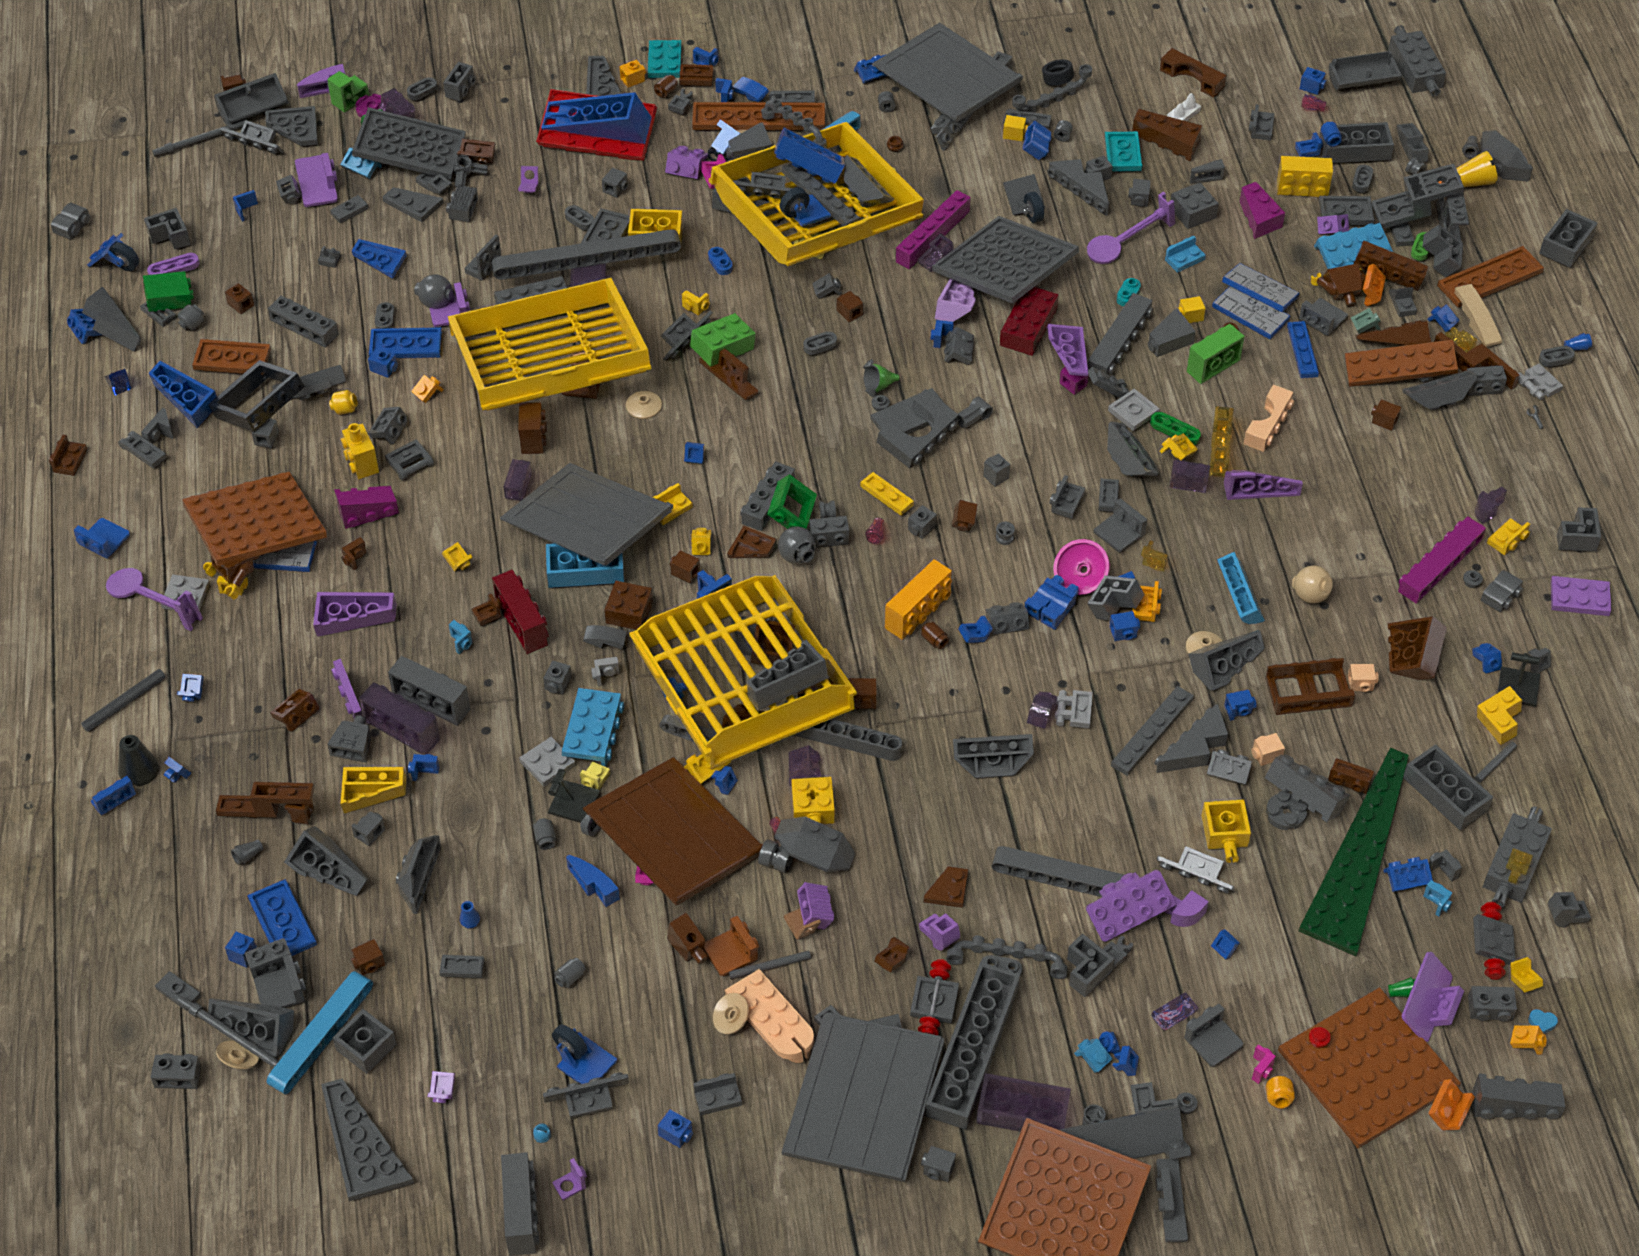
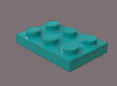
M649 40L648 78H663L668 75L680 78L681 40Z
M1138 131L1105 132L1106 158L1112 165V171H1141L1142 161Z

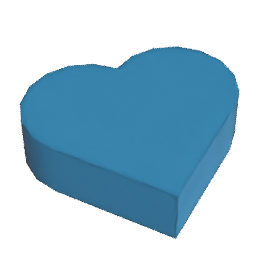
M1537 1009L1531 1011L1528 1017L1531 1026H1539L1543 1034L1553 1030L1558 1022L1557 1017L1553 1013H1544Z

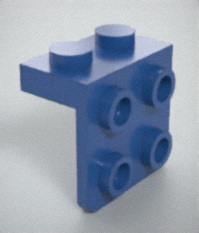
M100 518L89 530L79 525L74 529L76 541L79 545L106 559L130 536L128 530L104 518Z

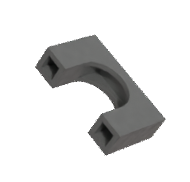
M927 389L914 399L912 410L929 423L931 431L927 435L921 437L907 435L892 422H889L878 433L877 443L908 468L914 464L917 465L922 460L923 455L930 453L937 442L940 443L945 438L946 433L949 430L953 431L958 424V414Z

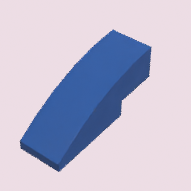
M572 855L566 856L567 868L587 896L596 893L605 907L620 900L618 887L601 870Z

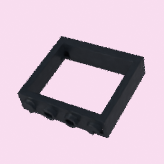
M259 360L208 405L217 419L255 432L305 386L298 373ZM272 378L282 382L247 414L233 409L266 379Z

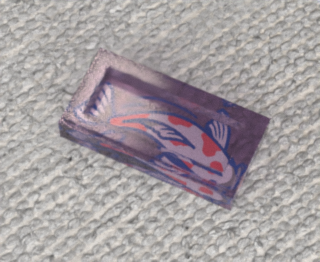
M1185 992L1153 1011L1151 1016L1161 1029L1166 1031L1197 1012L1198 1006Z

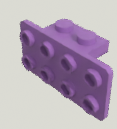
M328 153L295 160L305 207L338 201L334 181H337L336 171H332V169H335L333 159H329Z
M1154 870L1141 878L1135 872L1124 875L1116 883L1106 884L1099 891L1102 898L1087 905L1086 911L1101 940L1106 942L1173 907L1175 900L1159 870Z
M1432 952L1425 954L1402 1013L1403 1021L1418 1037L1423 1038L1426 1042L1429 1041L1434 1026L1452 1024L1464 993L1460 986L1449 987L1452 981V974Z

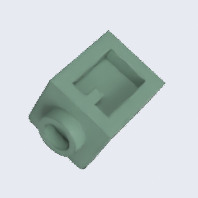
M1370 308L1351 317L1359 334L1373 326L1380 330L1378 323L1381 321L1377 313L1373 314Z

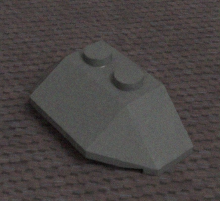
M1496 130L1482 132L1479 154L1485 151L1489 152L1493 159L1490 162L1492 166L1495 165L1497 175L1506 180L1528 182L1533 167L1531 164H1528L1521 150Z
M846 155L844 182L849 186L848 189L858 196L857 199L861 203L876 205L894 200L858 159Z
M1467 370L1434 381L1404 388L1402 391L1428 409L1435 410L1442 405H1453L1456 401L1463 400L1477 379V374Z
M1110 421L1107 450L1111 454L1113 461L1120 467V471L1126 476H1157L1159 474L1158 467L1137 438L1126 429L1127 427L1123 423Z
M1032 734L953 739L954 760L974 778L1015 775L1034 754Z
M808 817L781 820L774 836L790 856L825 872L849 870L855 855L854 850L843 833Z
M439 835L421 838L410 847L408 854L404 855L402 860L403 868L396 876L399 892L413 914L418 913L442 847Z

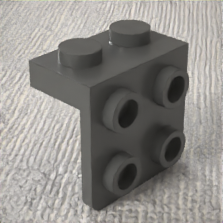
M291 954L283 957L286 968L258 976L254 979L261 1004L286 1008L305 1002L302 991L306 990L303 978L298 979L297 974L301 973L298 961L293 962Z
M1220 1004L1208 1007L1197 1019L1192 1018L1186 1024L1184 1036L1185 1040L1211 1067L1217 1066L1243 1046L1242 1040L1222 1020L1225 1009Z

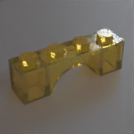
M1215 406L1208 475L1225 477V472L1228 471L1234 408Z

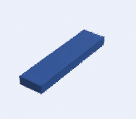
M1305 321L1288 322L1287 329L1300 378L1318 377L1319 371Z

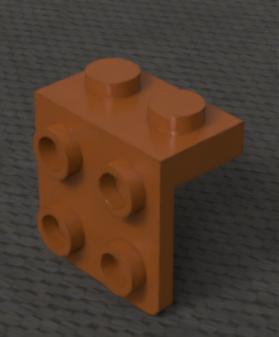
M738 916L730 919L731 930L706 941L704 945L705 953L720 976H725L730 971L740 969L758 960L759 944L755 937L751 938L747 924L744 921L741 922Z

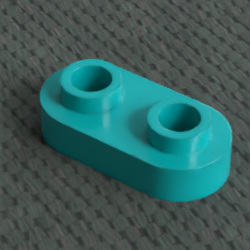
M1128 278L1123 282L1116 299L1120 306L1124 307L1133 293L1139 294L1140 281L1135 278Z

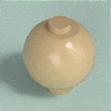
M1307 566L1300 570L1293 578L1292 587L1301 600L1315 604L1324 601L1330 595L1333 582L1330 574L1320 566Z

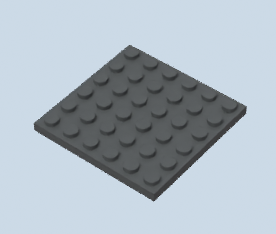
M998 216L933 264L932 268L933 272L1013 304L1079 253V246Z

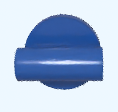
M1106 1031L1100 1035L1099 1041L1108 1053L1115 1055V1053L1121 1052L1114 1032Z

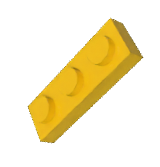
M874 472L860 482L861 488L901 516L914 506V501Z

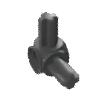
M466 155L458 156L454 168V174L456 175L455 187L458 185L465 186L466 177L470 175V172L486 175L488 167L472 163V160Z

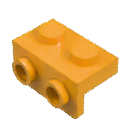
M1155 581L1154 587L1140 586L1145 595L1137 608L1132 610L1135 618L1141 621L1155 622V615H1159L1161 603H1157V600H1161L1162 588H1158L1159 581Z

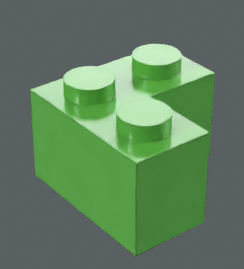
M338 71L327 79L331 103L344 113L353 108L359 98L364 95L369 96L368 85L355 75L348 77L341 71Z

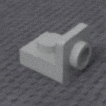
M617 657L594 660L595 668H591L593 680L597 679L598 686H601L602 676L619 674Z

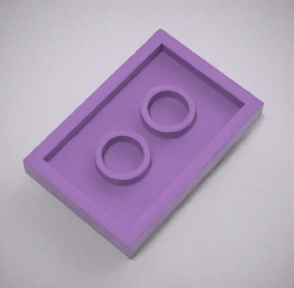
M1552 576L1551 609L1555 611L1610 616V582Z

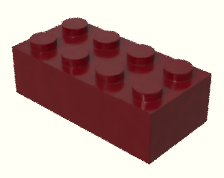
M1033 287L1020 297L1000 331L999 346L1033 356L1047 330L1048 324H1050L1057 311L1059 294Z
M513 569L492 577L494 597L499 599L502 605L500 610L526 654L548 646L547 638L549 634L545 627L547 626L546 618L544 615L539 614L538 605L535 601L532 602L529 590L527 588L524 589L520 575H516Z

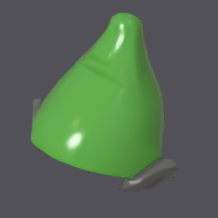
M871 359L863 366L865 369L864 384L865 391L870 396L875 397L877 395L876 392L884 390L895 381H898L900 377L881 365L873 364L874 361Z

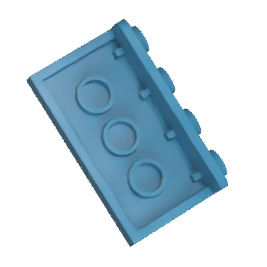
M1370 223L1365 227H1355L1349 231H1340L1331 236L1324 235L1319 237L1314 245L1316 250H1320L1327 269L1352 265L1363 240L1392 251L1380 223Z
M578 688L562 748V756L601 761V765L606 767L607 761H611L612 758L611 746L615 745L616 742L615 730L620 727L619 714L624 711V702L621 701L620 693Z

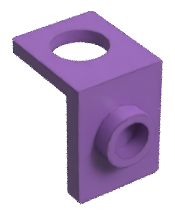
M521 166V184L518 190L524 193H533L538 188V166ZM527 170H531L534 172L533 179H527L525 177V172Z
M1348 214L1317 217L1318 234L1349 231ZM1342 219L1345 222L1344 228L1341 225Z
M574 1158L570 1160L571 1172L552 1182L563 1201L586 1189L585 1178L587 1175L581 1165L578 1166ZM565 1181H570L574 1186L571 1191L565 1192L561 1189V1184Z

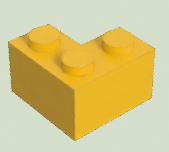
M1509 686L1477 706V718L1500 745L1517 736L1518 724L1512 717L1521 712L1522 699Z

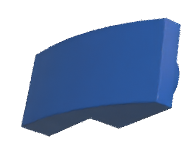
M741 77L732 86L734 92L745 94L748 100L757 102L761 101L769 92L760 83L746 77Z

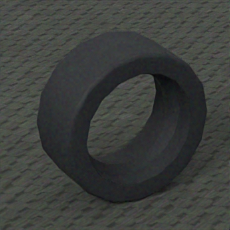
M1059 59L1045 64L1042 68L1044 82L1047 85L1057 86L1071 81L1074 77L1072 62L1066 59Z

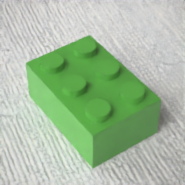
M734 313L692 330L690 347L711 367L718 364L719 353L723 349L728 350L735 357L753 350L756 333Z
M1228 324L1212 335L1206 336L1202 341L1193 344L1189 350L1187 373L1202 384L1234 365L1241 359L1245 336L1231 324Z

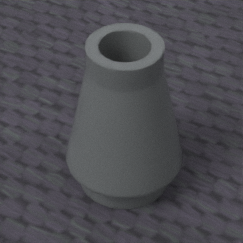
M1469 136L1462 148V152L1467 158H1474L1479 153L1476 136Z
M259 840L237 845L231 850V855L238 865L241 863L245 864L256 854L263 851V846Z

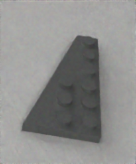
M588 56L586 94L596 96L621 94L605 56Z
M343 1078L321 1084L349 1201L414 1183L411 1175L391 1150L390 1145L370 1120L366 1111L356 1100V1097Z

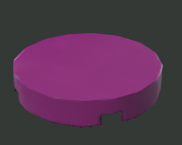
M372 94V96L364 95L358 99L355 105L356 113L360 118L366 114L368 107L377 110L381 109L385 112H388L389 109L386 98L378 94Z

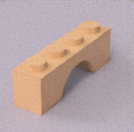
M1273 384L1266 396L1264 407L1271 416L1264 420H1252L1245 432L1244 445L1264 452L1266 447L1272 444L1274 433L1277 434L1280 429V422L1285 421L1288 413L1287 410H1291L1293 407L1292 391Z

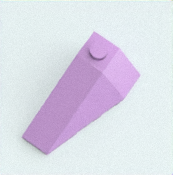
M950 278L937 300L935 319L954 322L970 312L975 304L972 287Z

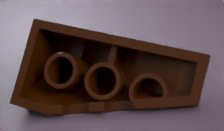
M1424 319L1404 323L1399 327L1391 326L1383 330H1374L1355 335L1356 339L1404 345L1431 342L1428 322Z

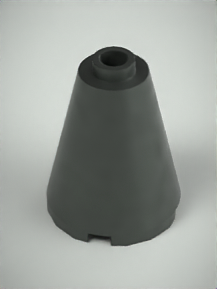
M127 735L123 737L119 743L118 774L120 778L128 776L132 784L136 786L150 783L155 779L156 772L159 769L156 758L137 736Z

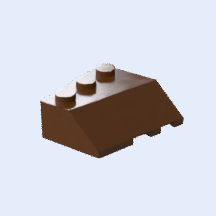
M1433 616L1388 623V629L1390 630L1388 643L1391 644V651L1389 652L1390 672L1416 680L1435 678L1447 627Z

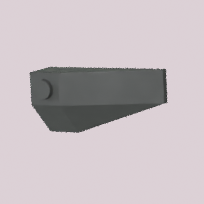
M209 999L208 1013L271 1056L277 1057L280 1055L293 1031L294 1010L271 1005Z

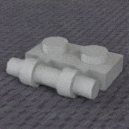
M1540 363L1527 369L1524 375L1521 372L1518 373L1520 374L1519 383L1523 387H1527L1530 390V394L1539 400H1542L1545 395L1550 397L1560 392L1563 388V385Z
M1065 690L1059 691V696L1056 699V704L1058 705V709L1055 712L1056 725L1063 726L1064 721L1067 719L1070 720V726L1089 728L1093 692L1073 690V696H1067ZM1066 706H1072L1071 710H1065Z

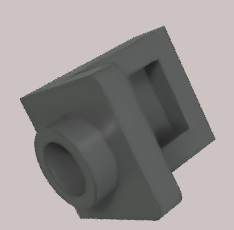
M830 273L812 283L815 294L819 299L832 291H835L838 295L842 294L840 289L842 286L841 282Z
M1447 849L1441 853L1436 852L1429 858L1430 871L1440 867L1451 881L1459 878L1462 869L1461 864Z

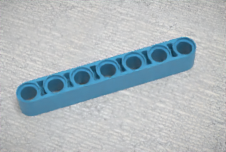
M356 971L351 972L272 1069L267 1077V1084L283 1094H288L372 989L373 981Z

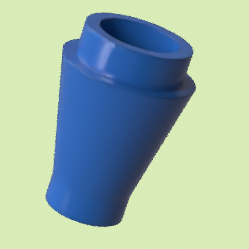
M1582 333L1564 341V346H1569L1573 350H1588V348L1592 347L1590 334Z
M465 901L461 905L459 921L462 926L468 929L477 926L480 921V915L472 902Z

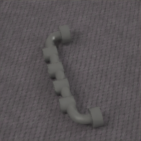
M1088 64L1081 65L1079 67L1081 78L1078 81H1070L1063 88L1057 87L1050 94H1041L1039 99L1028 100L1026 105V98L1023 95H1015L1012 99V105L1018 111L1035 113L1037 106L1040 105L1046 108L1052 99L1054 101H1061L1063 94L1075 95L1076 88L1082 86L1091 77L1092 67Z
M779 99L766 102L765 107L761 110L763 119H772L775 117V113H780L784 119L792 120L794 125L802 126L804 131H811L816 137L813 142L827 148L826 139L822 138L819 129L813 125L812 118L803 119L802 112L799 111L792 113V107L789 105L782 107V101Z
M979 935L974 936L972 941L962 940L957 942L953 948L947 951L946 956L947 962L953 965L963 962L964 953L962 949H971L975 953L988 951L996 956L1010 954L1018 959L1032 957L1040 962L1045 959L1052 960L1054 963L1051 965L1050 975L1056 979L1065 978L1068 970L1062 958L1056 953L1047 951V947L1043 944H1036L1034 949L1026 948V944L1022 941H1016L1014 946H1006L1005 941L1001 938L994 939L993 944L984 943V937Z

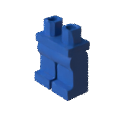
M1055 575L1052 579L1047 577L1037 592L1025 601L1028 615L1038 621L1041 619L1043 624L1054 630L1059 626L1071 608L1074 607L1079 593V587L1073 583L1067 588L1063 587L1064 579L1059 575Z

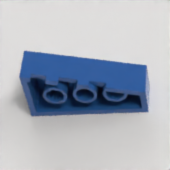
M159 361L149 372L154 386L196 428L211 414L212 410L208 404L217 397L215 390L162 361Z

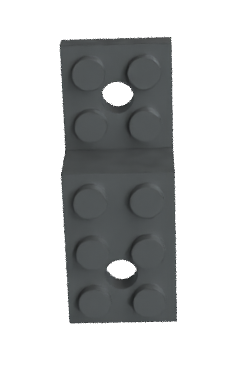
M1453 163L1403 177L1405 192L1371 202L1378 223L1384 229L1430 216V201L1464 192V186Z

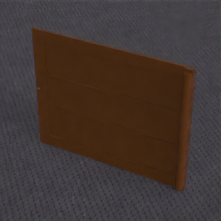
M674 757L583 807V810L675 905L681 904L758 858L763 846Z

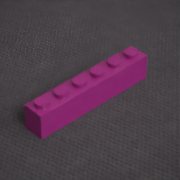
M956 190L896 247V263L910 270L970 212L971 197Z
M1469 516L1463 521L1460 520L1452 532L1448 531L1443 540L1434 545L1430 553H1425L1418 564L1415 563L1410 572L1400 578L1398 592L1417 604L1483 540L1486 527Z

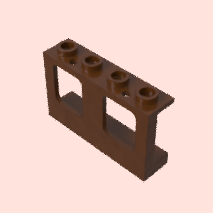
M1344 658L1267 666L1265 679L1275 714L1282 715L1352 707L1355 693L1353 689L1348 688L1342 668ZM1323 674L1335 675L1339 691L1317 693L1313 676ZM1297 679L1301 695L1279 697L1275 680Z

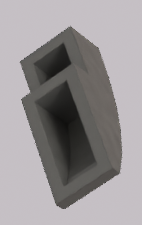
M1413 123L1398 124L1396 127L1408 159L1411 160L1415 157L1419 159V162H1428L1429 149L1423 143L1424 136Z

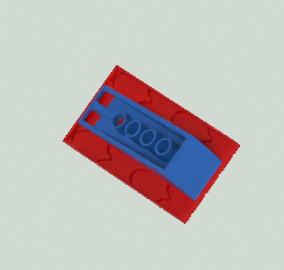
M550 89L536 142L538 145L548 148L644 161L657 107L655 104L641 102L636 92L596 96Z

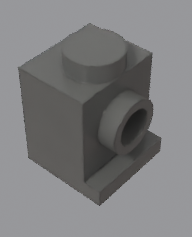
M289 175L276 181L280 197L286 204L296 203L301 194L298 187L299 184L295 178Z
M370 811L359 820L358 824L353 823L351 827L354 837L370 846L385 831L382 816Z

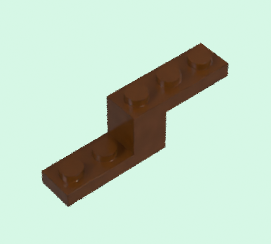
M1440 332L1436 335L1434 342L1451 339ZM1454 343L1457 366L1462 372L1467 371V368L1503 366L1507 377L1505 385L1511 390L1517 387L1520 374L1482 343L1468 352H1465Z
M254 782L250 796L219 795L216 814L217 816L277 817L279 804H311L315 787L313 783Z

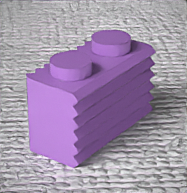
M805 882L797 890L804 925L820 919L821 923L817 928L824 930L834 920V912L831 910L832 907H830L831 897L828 893V886Z

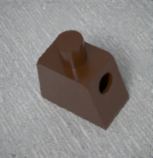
M684 913L669 923L667 940L683 959L689 961L694 958L699 965L704 963L708 959L707 954L704 952L705 939L688 914Z

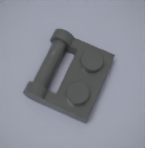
M417 439L385 455L386 461L397 473L400 480L406 479L408 475L425 466L429 467L434 464L432 457ZM420 458H423V460H421V461H419V462H417V463H415V464L411 465L410 467H408V468H406V469L403 470L402 467H404V466H406V465H408V464H410V463H412V462H414V461H416V460H418V459H420Z

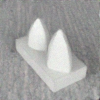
M1190 93L1183 103L1178 104L1167 116L1188 121L1201 111V105L1196 103L1195 96Z

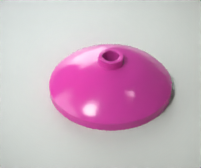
M1087 539L1071 541L1063 546L1056 555L1053 566L1054 576L1059 575L1064 579L1063 587L1065 588L1072 583L1078 586V595L1093 593L1104 576L1109 575V557L1106 551L1094 541ZM1086 567L1087 571L1082 573V569Z

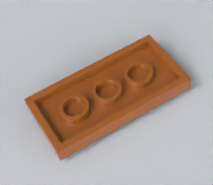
M200 339L192 364L193 370L244 374L259 360L267 363L271 346L270 344Z

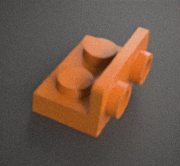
M1375 264L1368 266L1363 291L1366 294L1364 302L1366 306L1381 301L1386 279L1385 275Z
M1451 1079L1444 1080L1428 1114L1442 1130H1459L1475 1096L1472 1093H1462Z

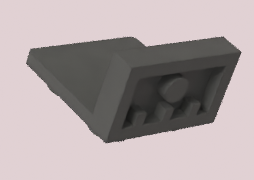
M494 235L464 268L466 274L481 281L490 275L493 270L492 260L495 257L501 256L498 235Z
M1319 298L1313 304L1308 301L1302 303L1299 319L1328 336L1348 317V314L1324 299Z
M1120 498L1115 502L1114 514L1094 528L1093 532L1120 553L1146 533L1147 519Z

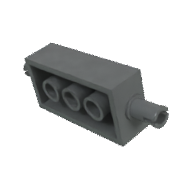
M1403 25L1397 26L1394 29L1396 35L1391 36L1388 51L1392 52V56L1412 93L1429 90L1432 97H1434V94L1438 96L1441 92L1440 88H1443L1446 76L1443 66L1422 31L1407 33Z
M1531 807L1527 818L1515 813L1512 814L1482 888L1495 892L1492 902L1498 903V900H1500L1499 905L1501 908L1505 906L1507 898L1522 903L1552 828L1539 823L1543 815V811L1540 808L1537 814H1535L1537 807Z

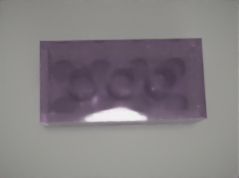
M373 682L359 697L362 714L366 718L367 723L420 754H428L440 741L435 715L420 709L415 703L406 701L401 695L392 693L384 685L380 686Z
M985 1073L977 1114V1124L1021 1132L1026 1118H1029L1057 1130L1064 1129L1071 1089Z

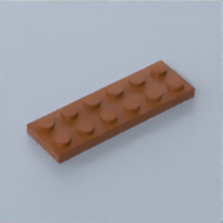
M1521 246L1439 280L1437 286L1459 308L1462 306V302L1454 293L1456 287L1472 284L1479 296L1483 298L1543 273L1544 267L1524 246Z
M1453 340L1345 353L1349 387L1458 373Z

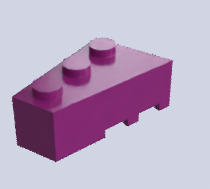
M1257 182L1242 187L1240 205L1245 217L1249 221L1248 225L1253 231L1254 239L1283 228L1285 212Z
M391 486L368 487V490L351 488V491L343 492L340 489H334L339 514L345 529L399 513Z

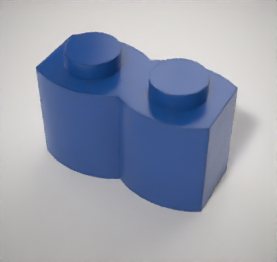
M1034 121L1026 130L1023 150L1038 160L1046 157L1049 152V143L1052 139L1051 131L1037 121Z

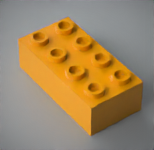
M933 559L885 605V629L901 640L907 635H911L919 624L924 623L931 612H935L939 605L950 597L952 570Z

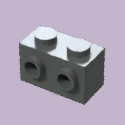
M461 62L455 65L443 82L445 97L461 101L463 96L467 94L471 85L475 83L472 65Z
M1503 366L1467 368V370L1477 374V379L1467 392L1468 396L1503 393L1507 380Z
M847 516L809 520V531L815 539L816 548L849 544Z
M1471 986L1468 995L1470 1019H1478L1480 1021L1488 1019L1499 1021L1513 1020L1517 1011L1514 987Z
M165 1053L155 1055L150 1078L154 1088L197 1089L202 1066L198 1056L192 1054L172 1055Z

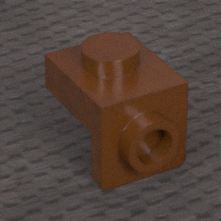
M490 593L488 594L487 602L471 610L479 625L483 626L501 617L500 609H502V605L499 599H495Z
M893 937L888 947L876 955L874 962L891 973L905 962L910 947L896 937Z

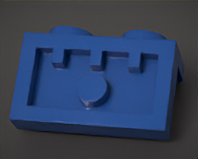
M876 55L870 60L866 61L863 59L857 62L854 72L859 73L863 84L887 76L872 65V63L885 55Z
M71 309L70 315L67 318V324L81 344H86L88 336L102 335L93 330L96 320L83 314V309Z
M126 776L92 797L91 804L101 816L136 795L131 780Z
M1420 857L1407 859L1408 863L1401 864V861L1388 863L1389 867L1383 869V871L1388 873L1392 892L1427 885L1430 880L1433 881L1428 859L1420 860Z

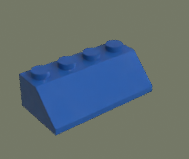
M783 128L775 147L776 157L783 161L786 159L791 161V164L797 168L803 167L807 169V172L813 176H816V174L821 176L822 180L827 183H836L845 166L844 157Z

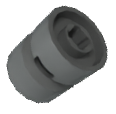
M767 839L761 848L758 863L769 868L774 866L775 870L787 873L794 857L790 856L782 846L780 847L778 842Z

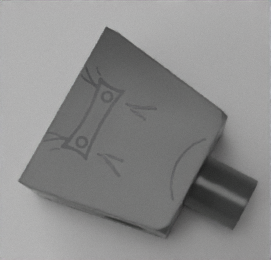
M357 715L353 722L344 720L340 723L327 744L330 756L366 763L371 733L369 726L365 725V717Z

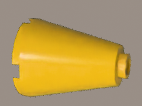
M1482 152L1456 168L1464 187L1496 183L1498 180L1495 165L1492 166L1490 162L1493 159L1489 152Z

